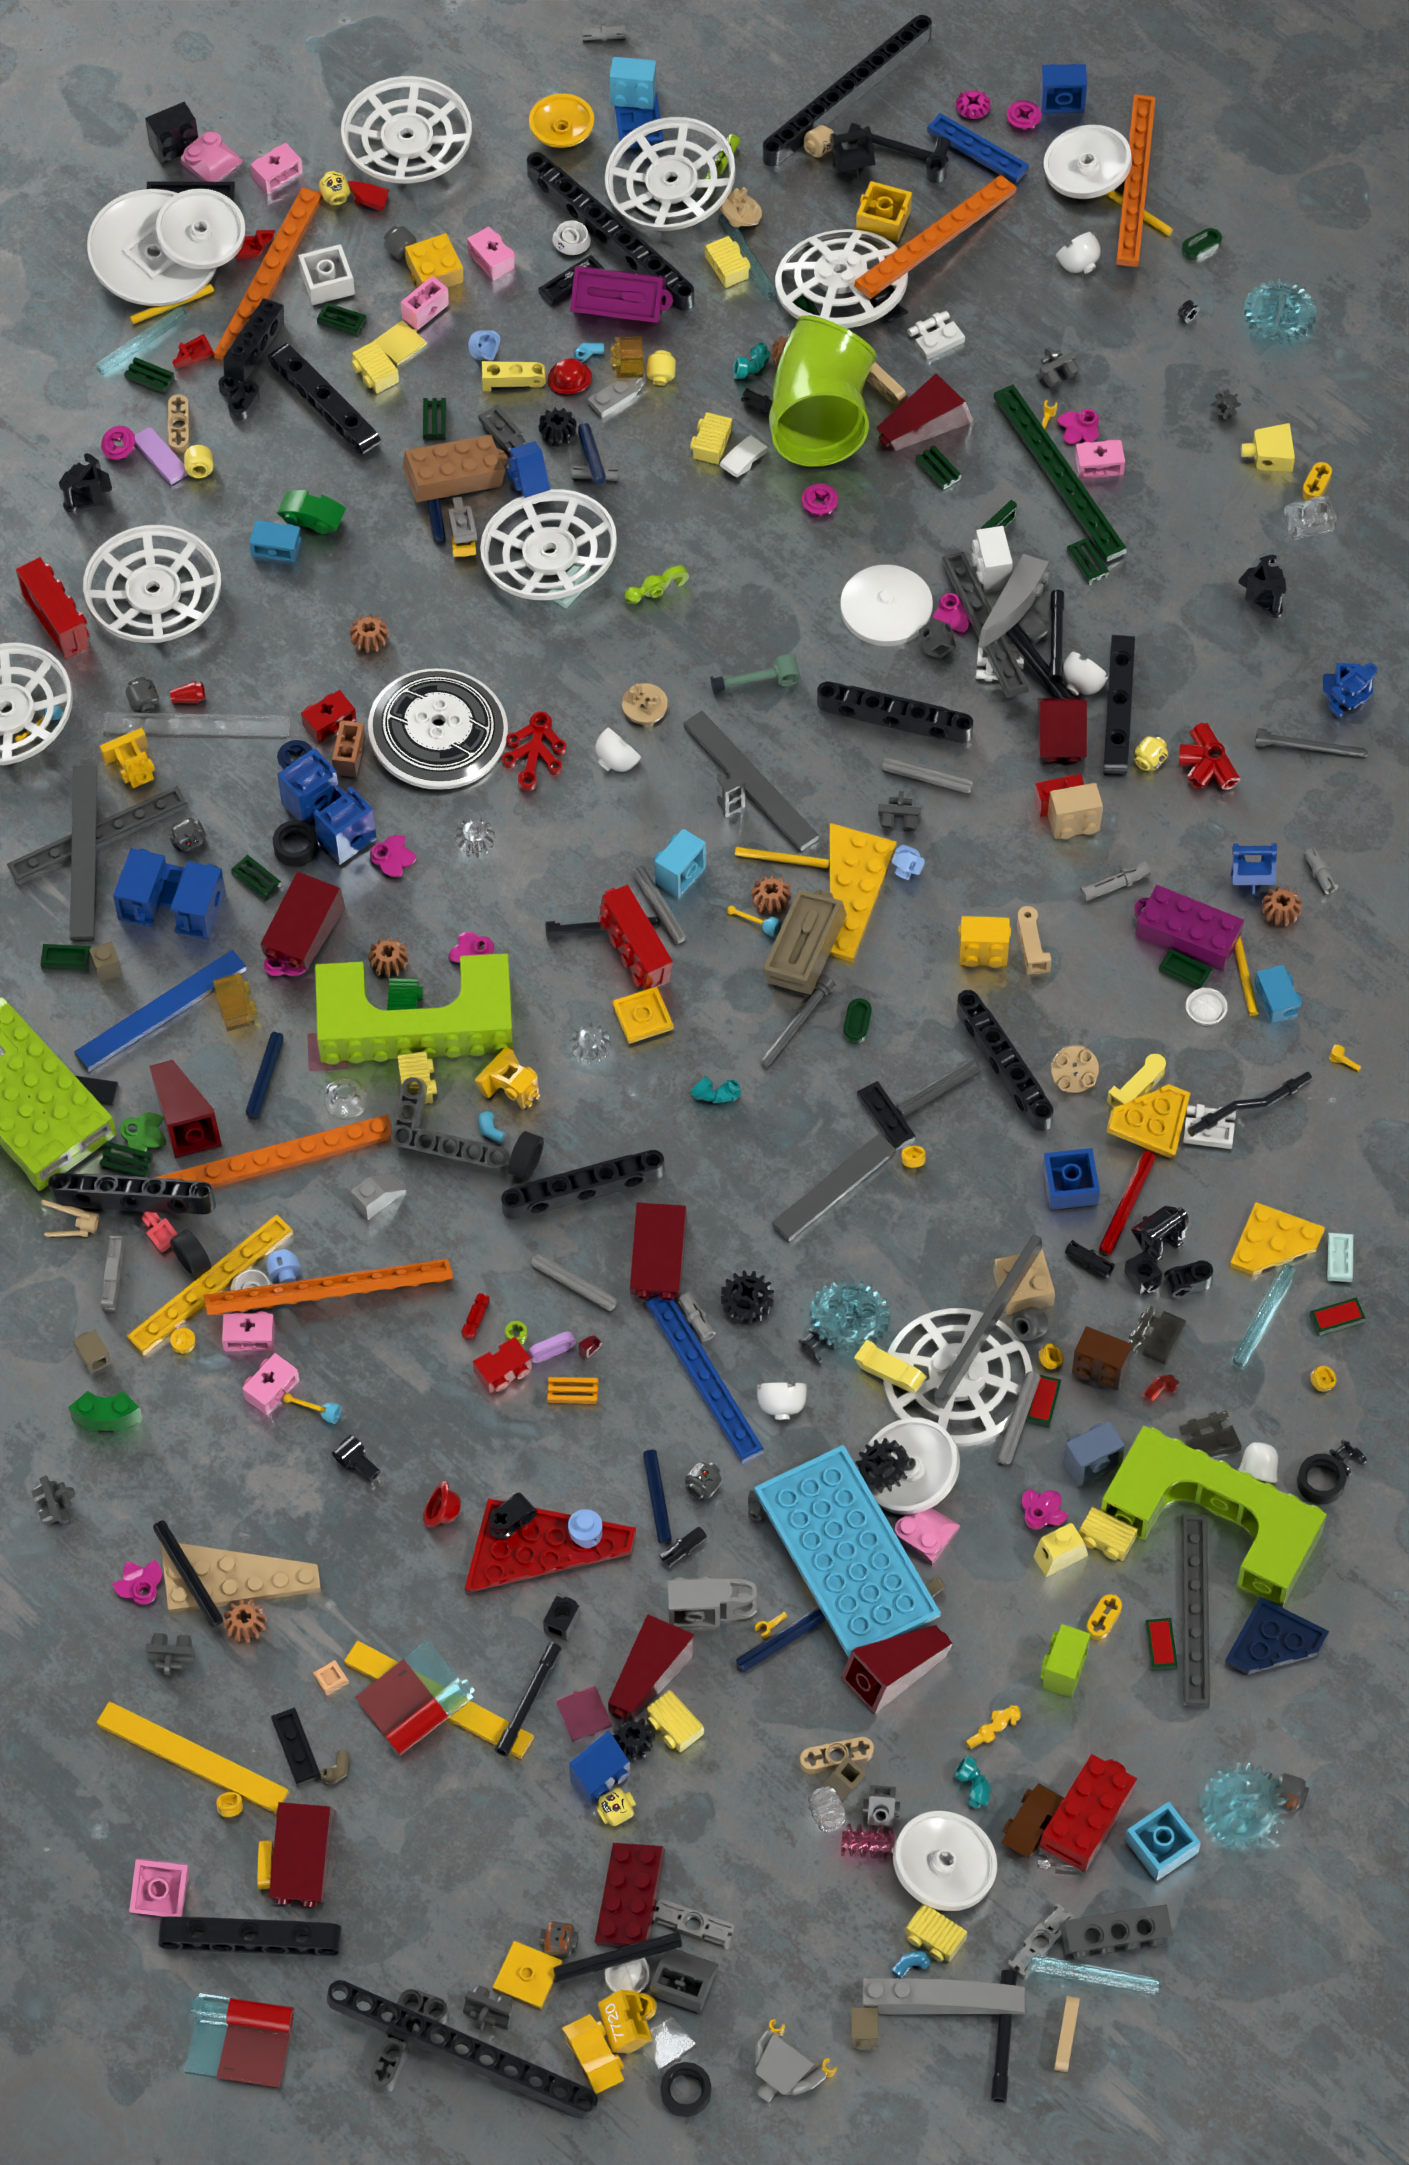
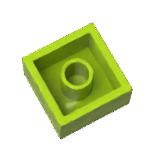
M1061 1624L1059 1632H1053L1049 1644V1653L1045 1654L1041 1666L1040 1678L1044 1679L1043 1689L1072 1698L1088 1655L1090 1633Z

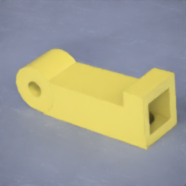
M482 361V391H491V387L530 386L532 388H539L546 384L545 366L541 363Z
M1159 1054L1147 1056L1145 1065L1120 1090L1114 1086L1108 1092L1107 1103L1115 1108L1149 1093L1165 1074V1058Z
M869 1340L864 1342L854 1357L860 1369L911 1393H916L926 1379V1376L919 1369L877 1348Z

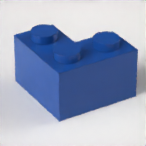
M536 441L511 448V458L507 459L509 468H506V473L509 481H513L516 491H520L524 498L550 490L543 453Z

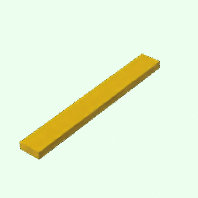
M276 1214L213 1265L210 1270L203 1273L129 1333L127 1340L144 1356L205 1306L204 1294L223 1292L232 1284L233 1279L238 1273L255 1266L292 1236L293 1230Z
M358 1640L344 1660L345 1665L374 1681L379 1680L399 1664V1662ZM414 1671L448 1714L449 1718L447 1720L495 1746L497 1745L509 1721ZM521 1728L510 1754L522 1759L534 1740V1735Z
M110 1701L96 1722L98 1727L227 1791L238 1793L242 1798L276 1815L278 1802H285L290 1793L288 1789Z

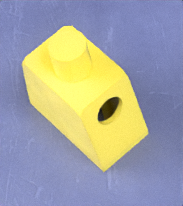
M1290 423L1255 430L1253 443L1241 444V456L1254 457L1256 468L1260 470L1293 472L1295 455Z
M1069 1523L1043 1536L1038 1543L1033 1557L1045 1577H1048L1087 1557L1088 1553L1085 1543L1073 1523Z

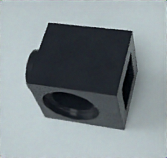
M1147 1250L1127 1260L1125 1263L1124 1273L1139 1295L1145 1292H1153L1160 1286L1163 1273ZM1145 1272L1148 1273L1150 1276L1143 1277L1140 1275V1273Z
M556 1595L543 1620L544 1631L567 1641L580 1616V1606L577 1602L569 1597L561 1598ZM560 1613L569 1615L566 1619L556 1617Z

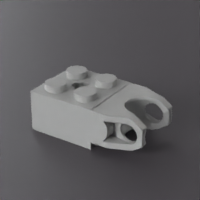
M703 1576L693 1580L678 1577L667 1581L669 1624L681 1629L720 1627V1622L746 1619L757 1613L756 1584L749 1580L735 1578L713 1579L710 1576ZM746 1586L751 1588L753 1593L749 1595L738 1592V1590ZM752 1603L751 1610L747 1612H742L738 1608Z

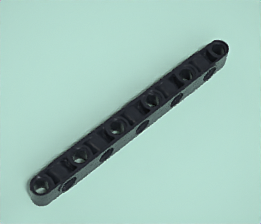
M533 152L527 156V175L529 179L574 220L582 223L591 235L632 271L638 274L666 277L665 289L672 293L673 305L682 311L692 309L694 306V286L675 267L544 154Z

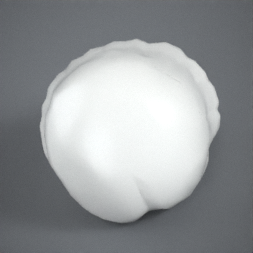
M1251 1443L1246 1447L1238 1471L1247 1472L1256 1480L1277 1483L1279 1459L1276 1449L1266 1443Z

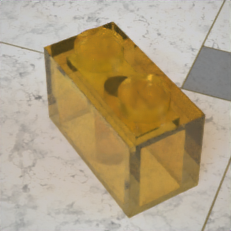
M642 336L615 337V346H611L612 370H616L617 379L644 378Z
M241 973L213 980L216 997L227 1032L254 1025L253 1015L257 1014L254 1000L249 1001L248 995L251 994L248 980L243 981Z

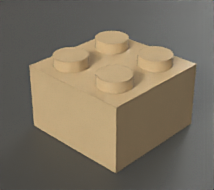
M1096 783L1050 791L1048 819L1054 840L1060 838L1069 839L1081 834L1091 835L1100 831L1103 804Z
M1041 1249L1005 1308L1006 1316L1016 1314L1018 1311L1028 1307L1040 1309L1054 1306L1055 1290L1043 1249ZM1020 1254L994 1259L993 1274L998 1290Z

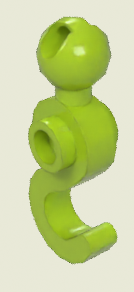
M682 565L671 567L661 576H648L640 588L635 586L627 588L624 598L629 604H637L644 595L652 598L659 597L673 579H675L678 586H681L689 579V574Z

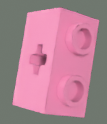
M286 142L250 164L252 179L267 194L303 173L301 158Z
M490 227L467 238L468 253L492 281L515 269V254L510 247H506L501 236L497 232L494 233Z
M431 276L401 301L402 319L416 330H419L449 305L448 288Z
M1121 440L1076 444L1075 461L1079 479L1124 475L1125 458Z
M238 1311L223 1314L222 1344L224 1351H274L275 1322L273 1314L259 1311L255 1314H244Z
M274 1353L270 1359L266 1358L261 1363L259 1371L254 1376L248 1377L244 1382L242 1388L244 1399L267 1416L283 1399V1395L288 1393L299 1382L298 1369Z

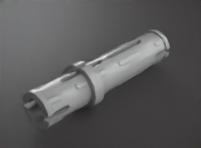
M1142 862L1129 869H1120L1119 873L1081 887L1080 892L1084 901L1088 902L1093 898L1125 885L1129 887L1133 882L1151 876V871L1148 864Z

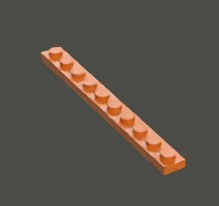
M1134 94L1128 142L1132 155V166L1124 181L1116 265L1138 267L1156 99L1153 96Z
M1002 175L998 176L856 279L854 287L869 299L873 298L1014 195L1017 187Z
M305 187L301 188L214 351V358L224 361V355L262 299L269 300L323 199L321 192Z
M388 1114L154 1178L207 1182L213 1189L390 1141L392 1127Z
M442 1259L204 1294L203 1298L207 1315L213 1314L218 1316L226 1312H245L253 1308H271L274 1305L280 1304L292 1305L307 1300L319 1301L327 1297H345L348 1294L354 1293L367 1294L374 1290H393L401 1286H419L422 1283L428 1282L441 1283L445 1280L453 1279L449 1260Z

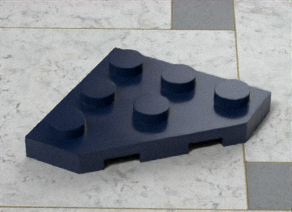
M1259 1597L1231 1648L1225 1663L1246 1674H1252L1315 1657L1322 1648L1329 1631Z

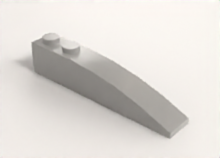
M1026 554L1022 555L982 627L978 647L984 648L1005 634L1025 615L1035 598H1040L1044 585H1047L1051 572L1047 571L1048 561Z
M863 1979V2007H878V2015L1025 2014V1987L948 1979Z

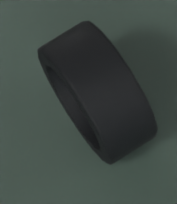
M300 820L287 821L281 824L274 832L272 838L274 853L283 864L292 867L304 866L315 858L318 851L317 835L314 828L307 822ZM290 835H304L309 839L308 847L300 852L292 853L282 848V841Z
M524 1131L513 1148L509 1160L508 1173L524 1180L530 1179L539 1163L543 1151L544 1138Z
M185 1229L171 1238L170 1243L175 1255L193 1278H197L211 1269L212 1265L207 1253L190 1230Z
M1325 1453L1314 1454L1307 1457L1301 1464L1297 1477L1298 1489L1302 1496L1310 1502L1329 1504L1336 1501L1342 1495L1347 1479L1346 1470L1343 1464L1334 1456ZM1315 1467L1327 1468L1336 1475V1485L1328 1491L1314 1489L1307 1482L1308 1472Z
M690 2062L677 2063L670 2067L662 2077L661 2097L664 2105L670 2112L677 2116L689 2117L697 2115L708 2105L711 2097V2082L709 2075L699 2065ZM692 2075L701 2083V2095L694 2103L681 2104L671 2096V2084L678 2076Z

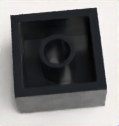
M185 101L145 118L149 146L160 164L183 155L186 147L198 138L196 119Z

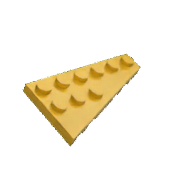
M829 823L830 893H832L834 899L843 902L847 914L830 952V957L853 963L896 850L897 842Z

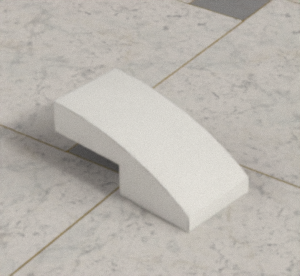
M750 435L734 447L720 462L719 466L737 478L750 470L752 462L765 455L768 447Z

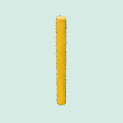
M1112 190L1105 194L1122 205L1123 195L1117 191ZM1144 210V221L1167 236L1171 235L1173 228Z
M211 284L206 285L200 292L179 303L154 306L129 316L130 321L133 325L214 292L213 286Z
M736 847L735 856L829 868V859Z
M1240 936L1235 945L1234 952L1249 1016L1259 1015Z

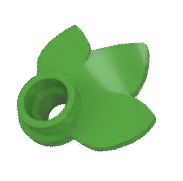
M147 1112L138 1118H127L121 1123L120 1134L127 1140L128 1147L147 1152V1148H159L166 1145L165 1136L158 1128L164 1120L159 1114ZM133 1125L137 1128V1131L130 1132L128 1127Z

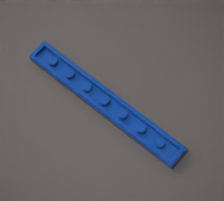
M231 950L75 1050V1056L86 1070L90 1072L247 970L246 965L234 950Z
M660 1296L646 1301L647 1307L741 1463L764 1453V1448L675 1301L661 1300Z

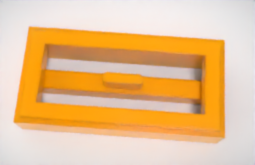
M548 1377L547 1403L597 1404L598 1378ZM553 1393H591L593 1396L553 1395Z

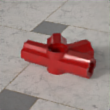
M1208 723L1195 725L1190 730V736L1196 745L1180 744L1179 766H1194L1187 775V780L1196 788L1204 789L1214 776L1222 790H1229L1235 787L1240 782V777L1227 757L1225 747L1217 740ZM1211 755H1219V757H1217V758H1212V757H1210V756H1211Z

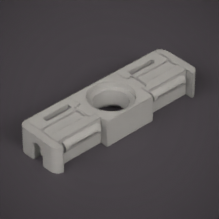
M110 1235L101 1307L102 1311L115 1312L124 1241L122 1236Z
M659 1899L652 1921L654 1925L657 1921L658 1924L676 1930L677 1928V1932L699 1941H702L704 1938V1940L721 1946L724 1945V1949L729 1948L735 1933L734 1924L664 1899ZM696 1918L701 1922V1926L697 1930H690L686 1926L687 1920Z
M1055 1905V1911L1052 1912L1043 1924H1038L1024 1941V1947L1012 1961L1008 1960V1968L1016 1971L1017 1976L1021 1979L1026 1980L1061 1939L1060 1924L1063 1921L1074 1919V1915L1069 1911L1066 1913L1062 1905ZM1045 1936L1048 1939V1945L1044 1948L1037 1947L1033 1941L1035 1937Z

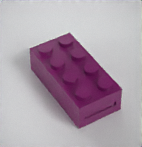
M576 266L570 312L659 323L661 322L662 311H666L672 306L673 295L669 290L665 289L666 277ZM664 296L666 297L665 305H663Z
M1157 884L1150 898L1139 899L1134 907V916L1138 920L1136 928L1137 937L1169 950L1171 948L1191 959L1224 971L1243 931L1244 919Z

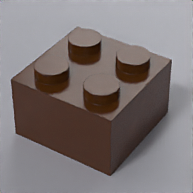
M1086 1326L1074 1351L1072 1373H1075L1081 1379H1090L1098 1382L1104 1388L1119 1390L1130 1364L1132 1344Z

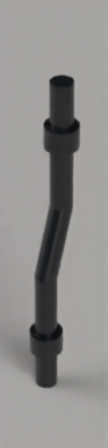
M1305 1072L1295 1079L1291 1078L1284 1082L1282 1087L1263 1098L1233 1101L1215 1113H1208L1201 1117V1121L1189 1127L1187 1131L1193 1137L1205 1129L1210 1130L1215 1127L1218 1121L1237 1110L1267 1107L1282 1097L1299 1091V1087L1311 1081L1312 1076L1309 1072Z

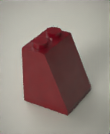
M1037 698L1038 756L1044 757V761L1049 762L1058 761V757H1067V761H1081V757H1087V700L1085 698Z

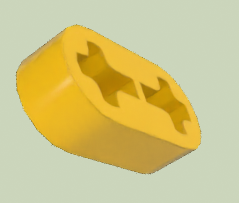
M1319 462L1312 467L1302 490V496L1306 501L1317 502L1322 498L1331 480L1332 468L1330 465ZM1324 472L1325 474H1323L1320 479L1317 478L1318 474ZM1314 486L1317 487L1316 491H1314L1313 493L1309 492L1312 490Z
M1107 1594L1103 1596L1090 1616L1086 1631L1091 1634L1090 1638L1092 1640L1101 1641L1105 1639L1119 1618L1122 1602L1116 1595ZM1115 1604L1114 1609H1111L1108 1615H1106V1605ZM1101 1620L1104 1621L1102 1630L1100 1629L1098 1632H1095L1094 1626H1097Z
M259 1841L258 1889L270 1888L274 1849L273 1841Z

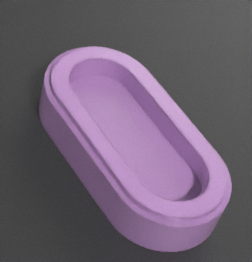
M563 1332L529 1348L527 1354L531 1358V1362L539 1363L570 1350L575 1345L576 1339L572 1332Z

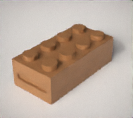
M492 435L405 450L402 468L417 503L502 487L508 457L503 450L496 448Z

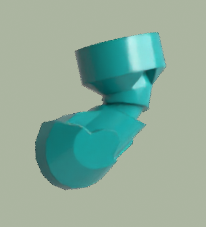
M757 343L756 347L751 348L750 362L747 357L736 356L733 366L734 378L745 379L748 375L758 373L768 362L771 352L767 350L768 347L765 343Z
M705 1076L689 1093L696 1100L713 1101V1104L735 1101L740 1097L741 1090L736 1080H727L719 1088L713 1090V1082Z
M965 1755L958 1764L954 1777L962 1782L969 1780L972 1782L971 1789L969 1790L968 1804L977 1809L980 1808L981 1804L987 1805L989 1803L991 1786L986 1780L985 1775H981V1771L977 1767V1760L969 1755Z

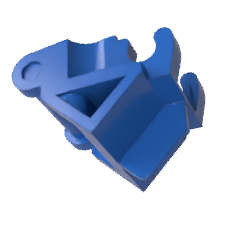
M1337 663L1335 674L1323 675V692L1330 698L1328 707L1335 716L1342 717L1343 710L1339 706L1343 705L1348 710H1354L1373 695V679L1378 671L1376 665L1369 663L1363 667L1360 664Z
M1233 843L1230 873L1232 884L1250 885L1252 895H1255V885H1276L1277 843H1271V846H1239L1238 843ZM1244 855H1262L1261 862H1247Z

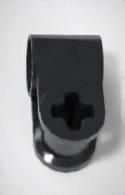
M1200 1260L1167 1270L1164 1273V1277L1166 1280H1169L1172 1298H1183L1189 1294L1209 1289L1213 1282L1212 1265L1208 1261ZM1199 1273L1206 1274L1207 1277L1200 1278L1196 1275Z
M518 1492L490 1514V1533L495 1539L505 1540L521 1527L529 1524L536 1517L538 1511L522 1493Z

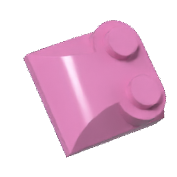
M213 131L206 132L186 147L180 158L181 165L203 182H219L243 163L242 159L222 142L221 136Z
M930 1508L920 1513L905 1515L897 1521L893 1531L904 1549L932 1566L958 1531L960 1525L935 1509Z
M136 1859L129 1912L164 1917H182L186 1886L189 1881V1865L159 1860Z

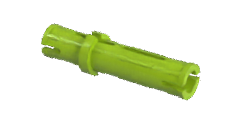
M729 134L727 142L734 155L741 140L738 136ZM723 149L717 154L714 161L717 168V179L721 177L729 163ZM710 169L704 179H711Z

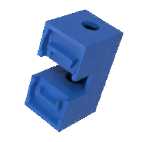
M315 748L277 774L281 804L296 820L309 823L315 819L318 843L339 865L377 839L373 808L351 786L347 789V793L339 787L336 770Z
M130 848L113 898L118 920L152 927L160 905L170 907V911L174 912L176 921L175 933L209 940L226 891L222 869L215 865H204L187 861L184 868L167 864L164 855L151 853L145 849L137 850Z

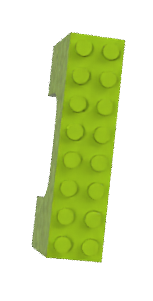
M508 953L460 956L461 991L459 996L453 1003L445 1007L425 1009L380 1010L372 1006L367 1000L364 962L315 964L317 1040L321 1063L334 1065L339 1062L361 1063L372 1060L384 1062L390 1059H398L397 1055L426 1051L427 1059L442 1056L455 1058L460 1055H498L505 1047L512 1049L514 1052Z
M1144 1425L1106 1491L1101 1506L1102 1511L1137 1527V1538L1143 1541L1148 1537L1161 1511L1175 1501L1195 1503L1242 1526L1250 1533L1254 1542L1240 1567L1237 1587L1257 1597H1262L1282 1608L1322 1535L1327 1516L1318 1506L1307 1505L1293 1494H1285L1277 1490L1270 1483H1262L1254 1479L1247 1472H1239L1231 1468L1225 1461L1212 1459L1204 1451L1194 1450L1186 1446L1181 1440L1171 1439L1163 1435L1160 1430L1154 1427L1148 1428Z

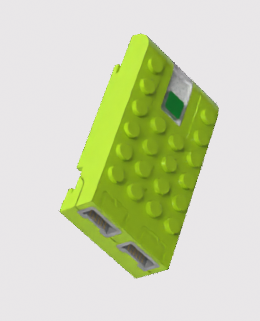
M0 997V1145L26 1173L35 1188L41 1191L48 1186V1180L51 1176L67 1172L104 1145L106 1141L115 1137L117 1133L113 1117L13 1007Z

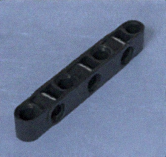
M285 343L268 355L271 366L357 453L364 455L381 443L380 436L376 430L290 344Z
M1112 635L1103 773L1127 774L1135 636Z
M830 681L822 682L817 688V705L826 712L957 743H966L972 738L973 719L966 713Z
M972 990L960 992L957 1000V1014L969 1035L1032 1127L1038 1131L1048 1130L1052 1125L1054 1109L1040 1084L978 994ZM968 1003V1004H971L972 1006H965V1005H963V1004ZM989 1040H995V1041H997V1042H996V1043H990V1042H988V1041H989ZM1013 1077H1020L1021 1080H1015ZM1044 1114L1047 1117L1042 1118L1037 1115Z
M648 1150L510 1188L504 1191L501 1196L502 1213L509 1219H517L658 1180L665 1172L664 1156L658 1150ZM656 1163L658 1166L651 1167L649 1164ZM610 1176L611 1179L604 1180L602 1179V1177ZM557 1189L565 1190L562 1193L555 1192ZM510 1202H516V1203H518L517 1205H514V1206L508 1205V1203H510Z
M57 1173L48 1180L54 1203L62 1206L202 1215L209 1214L216 1208L213 1189L207 1182L86 1173Z
M167 1916L160 1919L158 1946L170 1950L335 1956L340 1953L342 1927L334 1923ZM196 1930L204 1932L199 1938L191 1937V1934ZM249 1932L256 1934L252 1940H245L243 1938ZM305 1934L309 1936L305 1942L296 1941L299 1935Z

